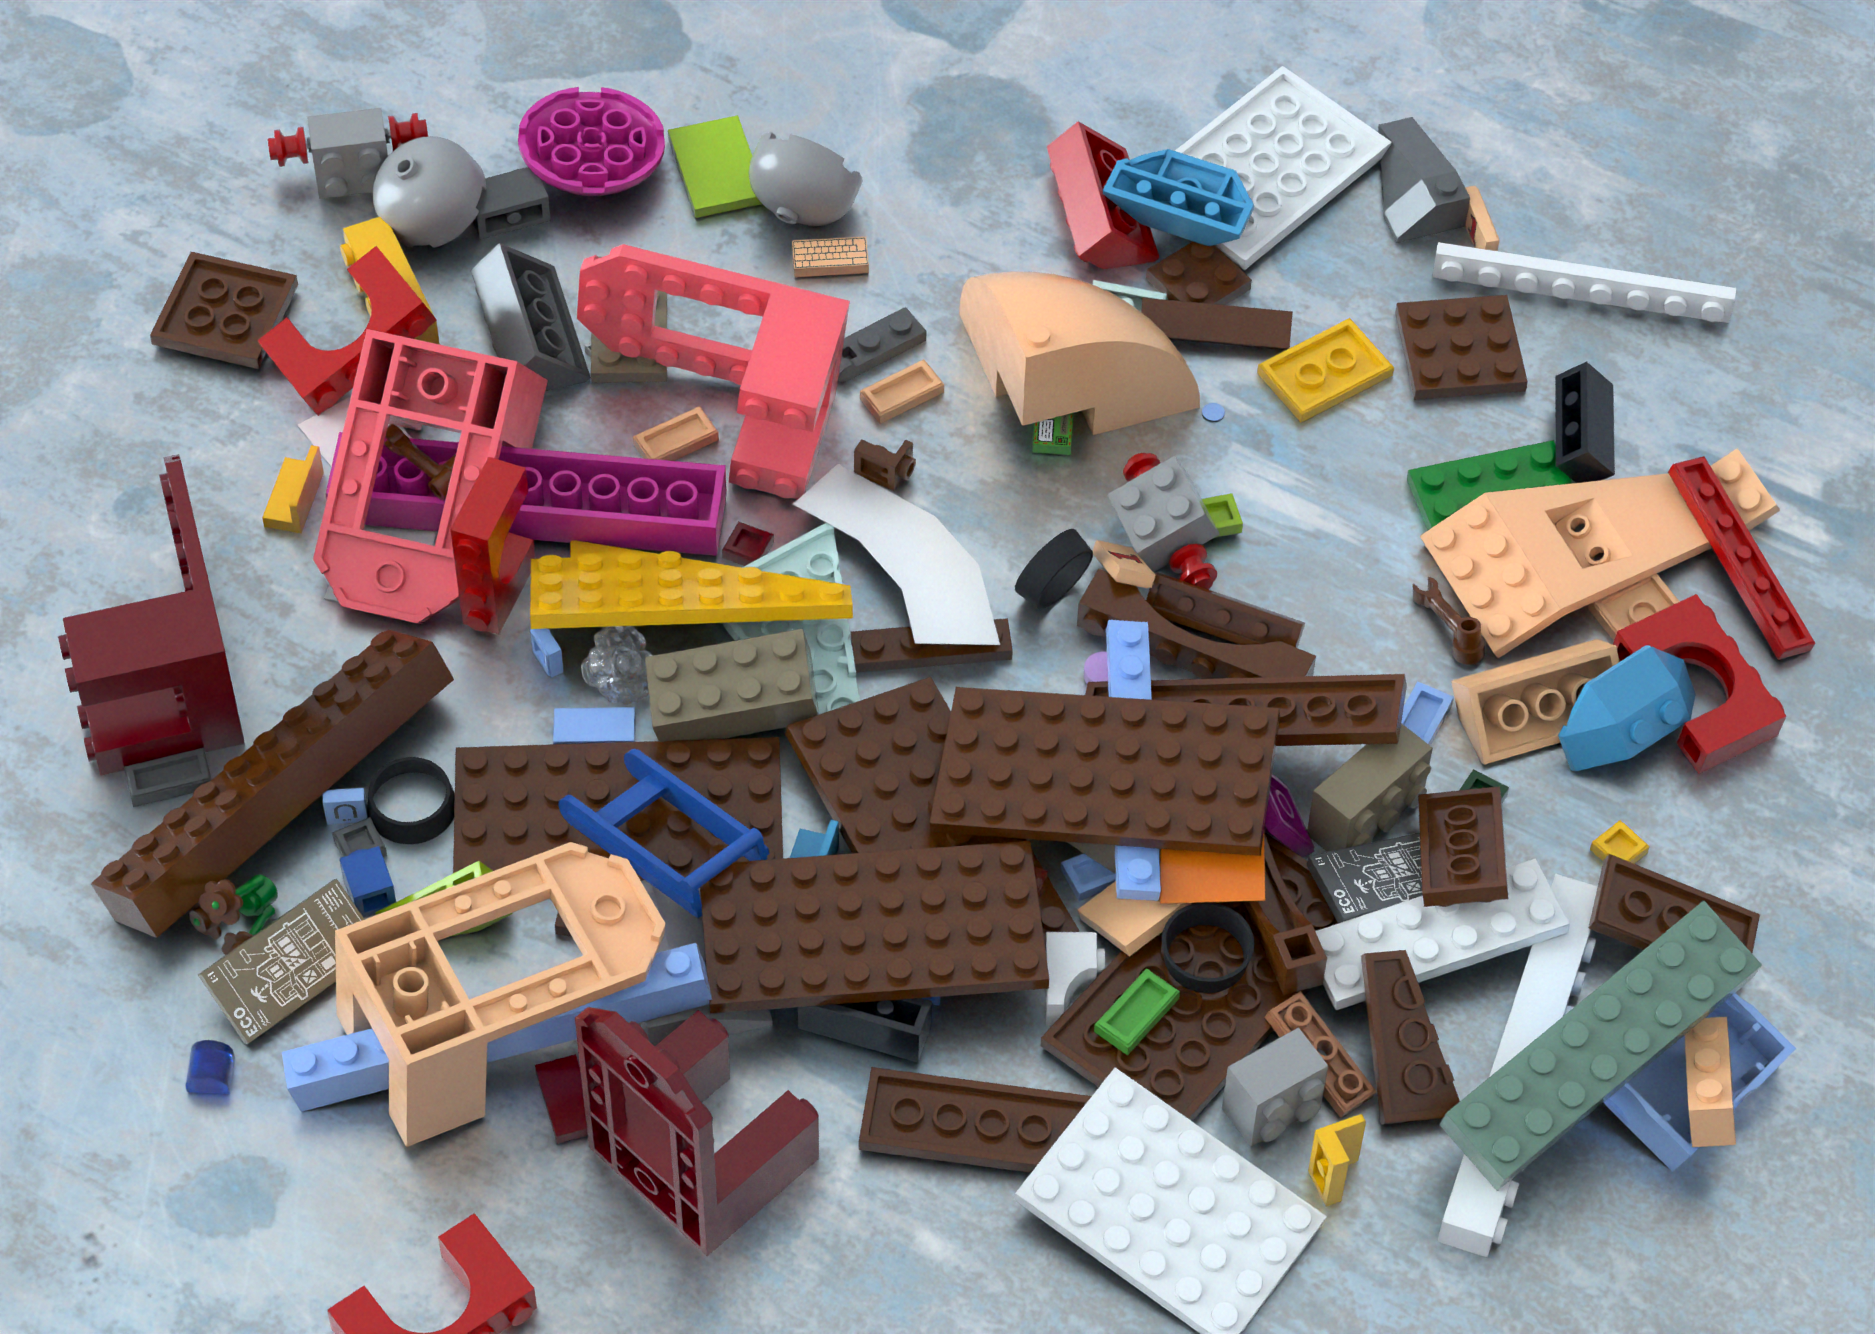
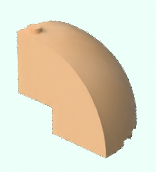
M1011 271L990 273L971 277L965 282L961 292L959 315L995 397L1009 395L1022 426L1082 411L1092 435H1097L1200 408L1198 384L1183 356L1153 321L1116 295L1074 278L1040 272Z

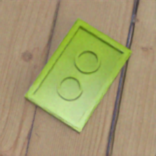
M738 115L668 130V140L695 218L762 204L755 196L750 185L749 165L752 153Z

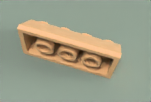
M1595 639L1452 680L1451 683L1459 720L1480 762L1485 765L1561 743L1558 735L1563 725H1567L1571 710L1584 685L1619 663L1616 645Z

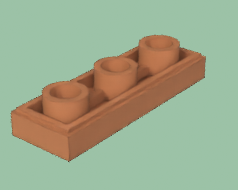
M1301 991L1268 1011L1265 1019L1279 1037L1299 1027L1316 1050L1320 1049L1325 1052L1326 1056L1320 1054L1328 1065L1323 1095L1340 1118L1374 1097L1377 1091Z

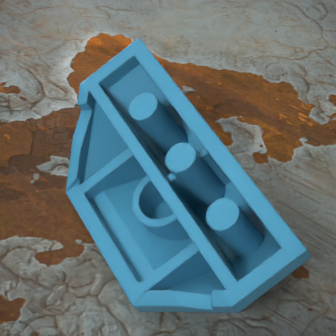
M1170 149L1144 154L1128 160V158L1118 160L1103 189V195L1140 224L1206 246L1240 239L1254 210V204L1236 170Z
M1645 645L1587 682L1571 710L1567 725H1563L1558 735L1570 770L1576 772L1630 759L1691 720L1696 693L1684 660Z

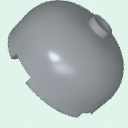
M772 132L761 136L750 161L749 181L755 196L767 209L775 213L778 219L788 224L797 223L814 227L832 224L845 216L852 207L863 182L859 172H849L842 165L844 162L843 157L811 140L792 134L788 140L775 139L776 135Z
M433 136L416 138L396 148L380 166L373 185L374 208L377 216L381 217L384 222L391 226L397 240L403 245L413 248V245L430 244L435 248L459 236L473 222L479 213L476 206L481 191L486 189L485 175L480 165L457 143Z

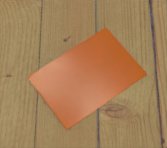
M1264 834L1261 856L1160 849V904L1265 901Z

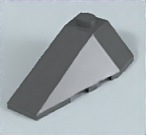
M1409 117L1379 124L1378 133L1392 142L1381 158L1380 163L1383 217L1396 243L1465 227L1470 196L1456 169L1414 118Z

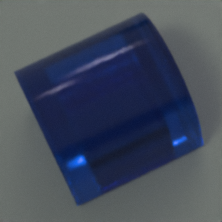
M202 1040L194 1043L190 1052L185 1084L186 1091L229 1094L235 1060L233 1049L229 1045L215 1040Z

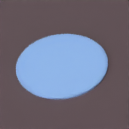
M1209 403L1203 407L1202 414L1207 420L1218 421L1224 417L1225 410L1220 404Z

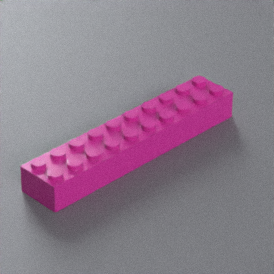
M339 432L338 440L326 489V500L328 497L329 488L343 432ZM409 438L416 447L439 465H443L457 453L459 442ZM383 445L365 525L438 531L445 500H440L430 490L428 482L432 479L404 456L393 453ZM501 447L499 460L525 467L528 483V494L509 529V533L542 541L570 543L572 540L614 547L717 556L727 495L726 465Z

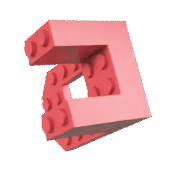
M625 244L612 248L610 254L602 258L594 255L584 259L579 276L577 319L611 351L619 352L631 358L639 356L654 359L656 363L666 367H676L696 372L702 376H712L741 385L737 413L745 415L731 458L728 482L737 484L745 489H756L776 494L786 499L798 500L806 493L836 396L850 301ZM658 291L666 292L673 296H682L702 301L709 305H718L738 310L749 315L762 316L753 349L749 350L655 326Z
M370 329L366 330L313 557L315 564L326 577L342 607L422 624L459 600L450 529L488 457L499 460L502 446L532 449L548 382L547 379L518 361ZM388 424L421 431L422 425L461 433L435 546L364 530Z

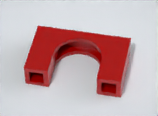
M377 246L347 268L348 272L368 295L371 303L369 323L364 332L354 342L337 350L317 349L308 343L288 317L258 340L259 344L299 395L318 416L326 409L334 406L342 396L353 388L367 329L415 339L437 321Z
M488 457L450 532L462 623L476 631H488L499 635L531 574V559H535L533 539L509 533V529L528 494L526 468Z
M1697 594L1617 631L1613 645H1616L1619 662L1645 645L1681 658L1685 663L1695 664L1707 669L1722 684L1726 694V702L1684 723L1676 743L1698 774L1778 736L1786 719L1781 702L1776 697L1771 696L1763 685L1758 671L1753 666H1749L1740 654L1736 641L1731 636L1726 635L1718 624L1713 610L1709 606L1704 605Z
M473 1213L438 1236L441 1257L470 1293L465 1311L454 1323L444 1329L430 1333H417L403 1329L388 1317L365 1286H362L327 1309L331 1329L335 1334H499L511 1325L518 1326L530 1318L533 1311L537 1309L535 1288L476 1214Z

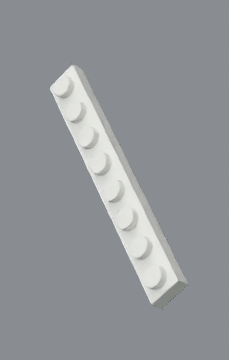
M1440 242L1437 245L1432 278L1448 281H1458L1486 287L1503 288L1524 293L1542 294L1562 299H1574L1722 323H1729L1736 295V288Z

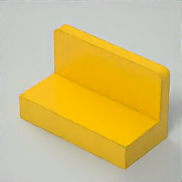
M310 446L305 461L285 457L262 517L264 527L302 534L324 474L319 446Z
M1362 1114L1315 1130L1308 1172L1326 1207L1342 1201L1348 1166L1359 1160L1366 1121Z

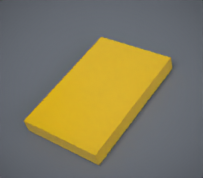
M1351 318L1258 364L1257 368L1258 375L1300 423L1393 376L1394 372L1393 365Z

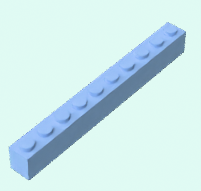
M693 943L656 953L644 982L488 1042L487 1063L576 1040L575 1017L587 1007L615 1011L628 1023L631 1021L640 1023L708 1005L709 1000H712L707 969L697 944ZM372 1028L282 1052L287 1089L301 1112L389 1089V1059Z

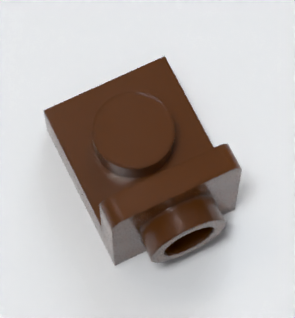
M862 439L854 449V473L892 491L896 490L903 479L908 480L916 465V459L913 458V442L908 440L903 442L896 454L888 451L883 446L874 445Z

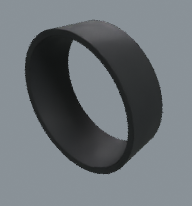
M1068 529L1058 534L1042 547L1023 569L1015 584V592L1038 609L1052 605L1064 596L1082 577L1092 561L1093 551L1076 529Z
M419 757L396 759L380 768L370 782L367 802L368 818H371L377 832L392 842L400 844L423 843L439 836L453 821L455 793L446 773L434 762ZM405 773L427 774L437 778L446 786V796L439 809L429 817L413 822H401L388 818L378 810L373 797L386 781Z
M1209 902L1188 905L1173 914L1163 930L1162 948L1167 970L1175 981L1189 990L1200 993H1216L1226 990L1242 978L1254 951L1252 930L1240 914L1227 906ZM1197 925H1212L1228 931L1237 939L1243 950L1244 962L1237 970L1228 975L1217 978H1202L1191 975L1178 967L1169 955V948L1174 938L1183 930Z

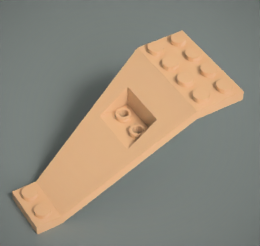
M1738 448L1711 465L1712 470L1749 531L1780 511ZM1669 473L1488 492L1482 494L1420 535V538L1470 617L1480 621L1481 634L1498 659L1564 615L1712 548ZM1585 524L1582 531L1574 532L1578 525ZM1604 553L1601 560L1593 561L1595 555Z

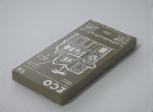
M334 879L203 970L198 976L244 1044H249L336 982L335 930L365 919L340 882Z

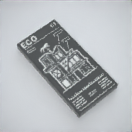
M1420 833L1310 855L1306 864L1338 923L1423 896Z

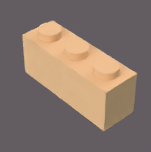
M1727 1017L1704 1018L1684 1035L1692 1147L1736 1145Z

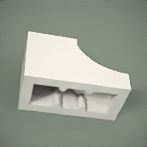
M1046 932L1045 950L1049 972V989H1045L1046 1026H1052L1065 1012L1069 1003L1078 994L1085 991L1096 979L1097 974H1101L1105 969V949H1097L1096 932Z

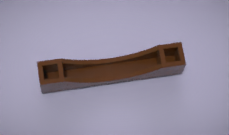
M1101 569L1097 570L1078 603L1077 626L1092 635L1106 638L1108 620L1148 622L1150 656L1155 657L1164 664L1175 665L1190 671L1201 679L1313 676L1316 655L1281 641L1265 644L1235 645L1195 636L1173 625L1158 614L1143 598L1137 586L1116 582L1108 572Z
M1264 832L1265 901L1243 902L1284 996L1323 985L1327 957L1312 923L1304 917L1289 894Z

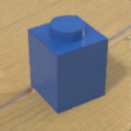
M379 846L370 849H359L348 856L339 858L343 881L348 895L363 918L374 915L375 912L396 902L394 885Z

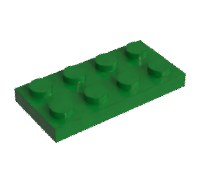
M1554 440L1410 469L1407 474V482L1427 530L1484 493L1572 484L1571 479L1556 467V444Z

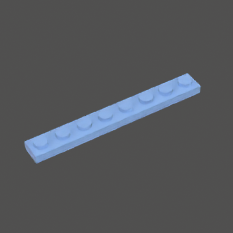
M1108 620L1106 642L1109 697L1152 700L1148 622ZM1115 845L1117 899L1158 901L1161 893L1159 849Z

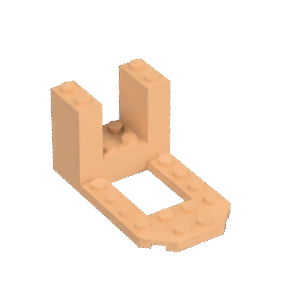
M569 842L335 930L337 1017L347 1035L372 1028L389 1059V1115L406 1147L485 1116L488 1042L646 980L665 934L666 923L628 859L612 854L609 858L589 853L586 846ZM550 898L583 956L469 999L437 941Z

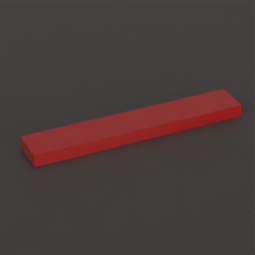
M1705 456L1672 464L1668 471L1670 477L1777 659L1780 660L1811 651L1816 644Z

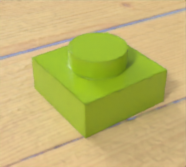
M1233 493L1202 499L1220 533L1216 537L1242 533L1243 522Z

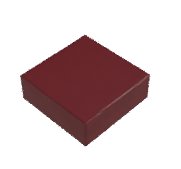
M738 521L722 549V558L746 566L768 554L774 543V534Z

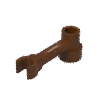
M390 424L387 428L385 436L387 440L384 442V445L393 453L404 456L432 479L428 482L430 490L440 500H445L456 454L443 465H439L416 447L399 427Z
M1428 577L1427 591L1420 590L1417 585L1413 584V600L1417 604L1432 609L1453 631V657L1455 660L1466 665L1480 662L1485 656V640L1481 636L1480 621L1473 617L1462 618L1444 600L1438 589V582L1434 578Z

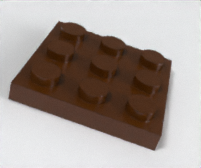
M190 252L150 334L152 345L259 369L266 351L259 344L258 340L282 321L298 287L297 275Z
M1507 295L1401 302L1396 304L1395 314L1414 400L1526 391L1528 380Z

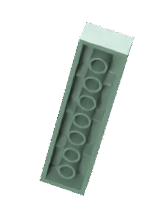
M1702 901L1444 1115L1440 1126L1498 1191L1748 983L1761 968L1762 964L1709 905Z

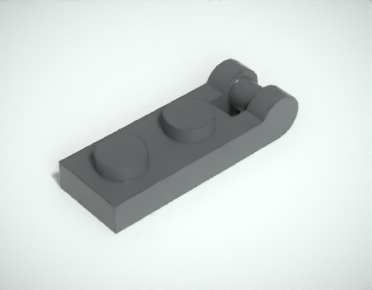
M904 307L845 337L838 380L840 382L849 381L926 341L927 331L912 313Z

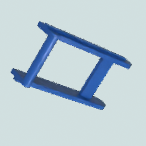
M631 749L624 755V763L631 775L639 780V782L599 811L594 812L572 795H566L558 803L563 818L571 826L609 854L628 859L636 874L697 919L702 916V903L698 890L701 886L742 856L749 861L768 860L767 856L770 854L769 848L764 844L763 836L758 829H748L638 749ZM660 797L729 845L685 878L617 829Z

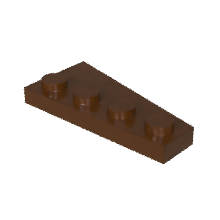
M1406 950L1364 953L1361 955L1381 1125L1443 1119L1444 1115L1458 1104L1460 1100L1453 1084L1455 1080L1449 1064L1446 1065L1438 1044L1439 1037L1435 1026L1431 1024L1423 1004L1425 1000Z

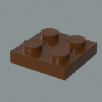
M1194 241L1147 269L1146 279L1160 293H1166L1168 300L1226 305L1249 291L1252 279L1215 245L1206 246Z

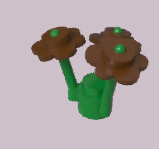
M261 874L253 876L237 889L227 879L221 880L218 883L210 881L205 885L206 892L200 896L199 902L189 910L190 921L194 928L204 935L209 934L213 939L221 937L222 932L219 926L222 921L228 925H233L239 921L240 913L245 916H258L249 933L245 931H239L237 934L226 933L224 936L225 942L221 948L222 952L226 955L261 931L266 921L275 914V909L271 904L276 901L278 891L272 880Z

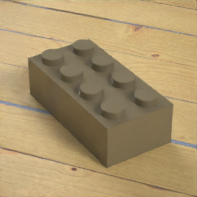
M803 628L645 657L652 727L659 742L729 738L784 728L787 725L819 715L811 651Z

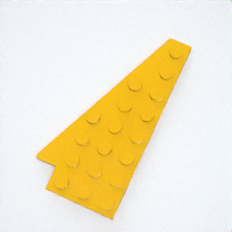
M572 540L570 541V558L545 555L539 559H531V629L853 618L850 585L765 572L756 567L741 568L681 558V555L675 551H665L656 554Z

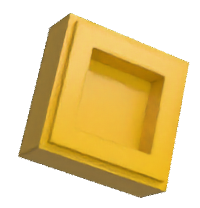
M1619 820L1592 841L1590 850L1602 861L1611 854L1635 864L1648 854L1650 846Z

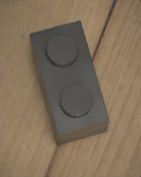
M528 167L485 178L486 189L481 191L476 206L479 213L473 220L480 240L551 221L549 196L542 180Z

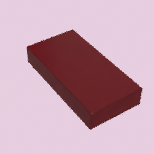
M576 1054L536 1064V1076L557 1144L588 1136L581 1071Z

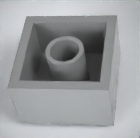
M1298 1027L1228 1066L1222 1110L1250 1147L1263 1140L1270 1142L1280 1136L1287 1126L1298 1120L1300 1122L1308 1121L1319 1112L1328 1065Z

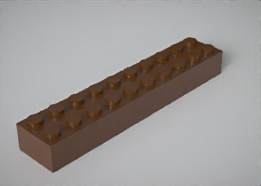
M389 629L376 635L371 640V645L358 656L345 661L342 669L328 681L317 685L310 697L300 705L289 709L284 714L283 720L270 731H266L256 737L253 745L242 755L229 760L221 773L210 782L200 785L194 791L193 796L181 807L168 812L160 825L149 834L139 837L133 843L132 848L119 860L107 864L101 871V875L90 884L113 919L156 938L199 902L200 896L206 892L205 885L208 882L215 881L218 883L228 877L454 680L434 643Z

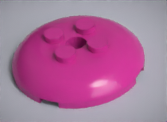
M574 87L549 94L527 110L519 125L518 147L527 167L545 183L576 195L605 196L637 186L656 170L665 150L664 128L658 116L649 106L627 93L601 87V92H579V87Z

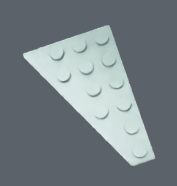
M828 523L744 566L756 567L765 572L842 584L834 527ZM847 619L721 623L735 641L803 628L811 651L819 714L860 701Z

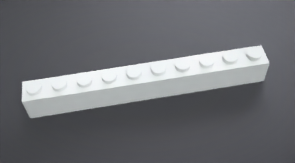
M1555 874L1551 889L1570 923L1569 933L1532 945L1490 1076L1574 1008L1568 1005L1570 996L1579 997L1586 973L1579 971L1581 962L1590 963L1596 944V939L1590 938L1591 929L1588 927L1598 886ZM1464 1154L1442 1220L1437 1242L1488 1258L1492 1242L1501 1245L1508 1219L1501 1217L1503 1207H1513L1520 1183L1514 1182L1511 1179L1496 1191Z

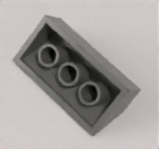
M501 243L496 245L471 269V273L497 357L518 361L547 379L545 391L587 382L591 377L555 266Z

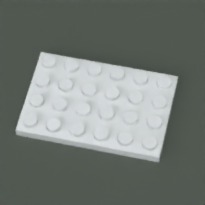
M1282 66L1175 151L1236 170L1254 204V210L1240 239L1215 246L1232 262L1246 270L1381 160L1392 142Z
M1114 1068L1016 1191L1013 1199L1200 1334H1241L1315 1236L1327 1217L1117 1068Z

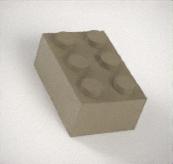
M1402 723L1398 744H1366L1313 790L1307 828L1310 838L1325 851L1329 852L1371 843L1381 830L1383 832L1389 831L1406 808H1414L1419 804L1418 795L1427 793L1425 785L1427 776L1431 771L1430 760L1433 748Z

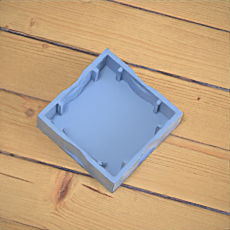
M1736 993L1706 1017H1727L1734 1109L1756 1090L1796 1049L1753 1005L1740 998ZM1685 1036L1680 1038L1604 1102L1672 1172L1699 1148L1692 1147Z

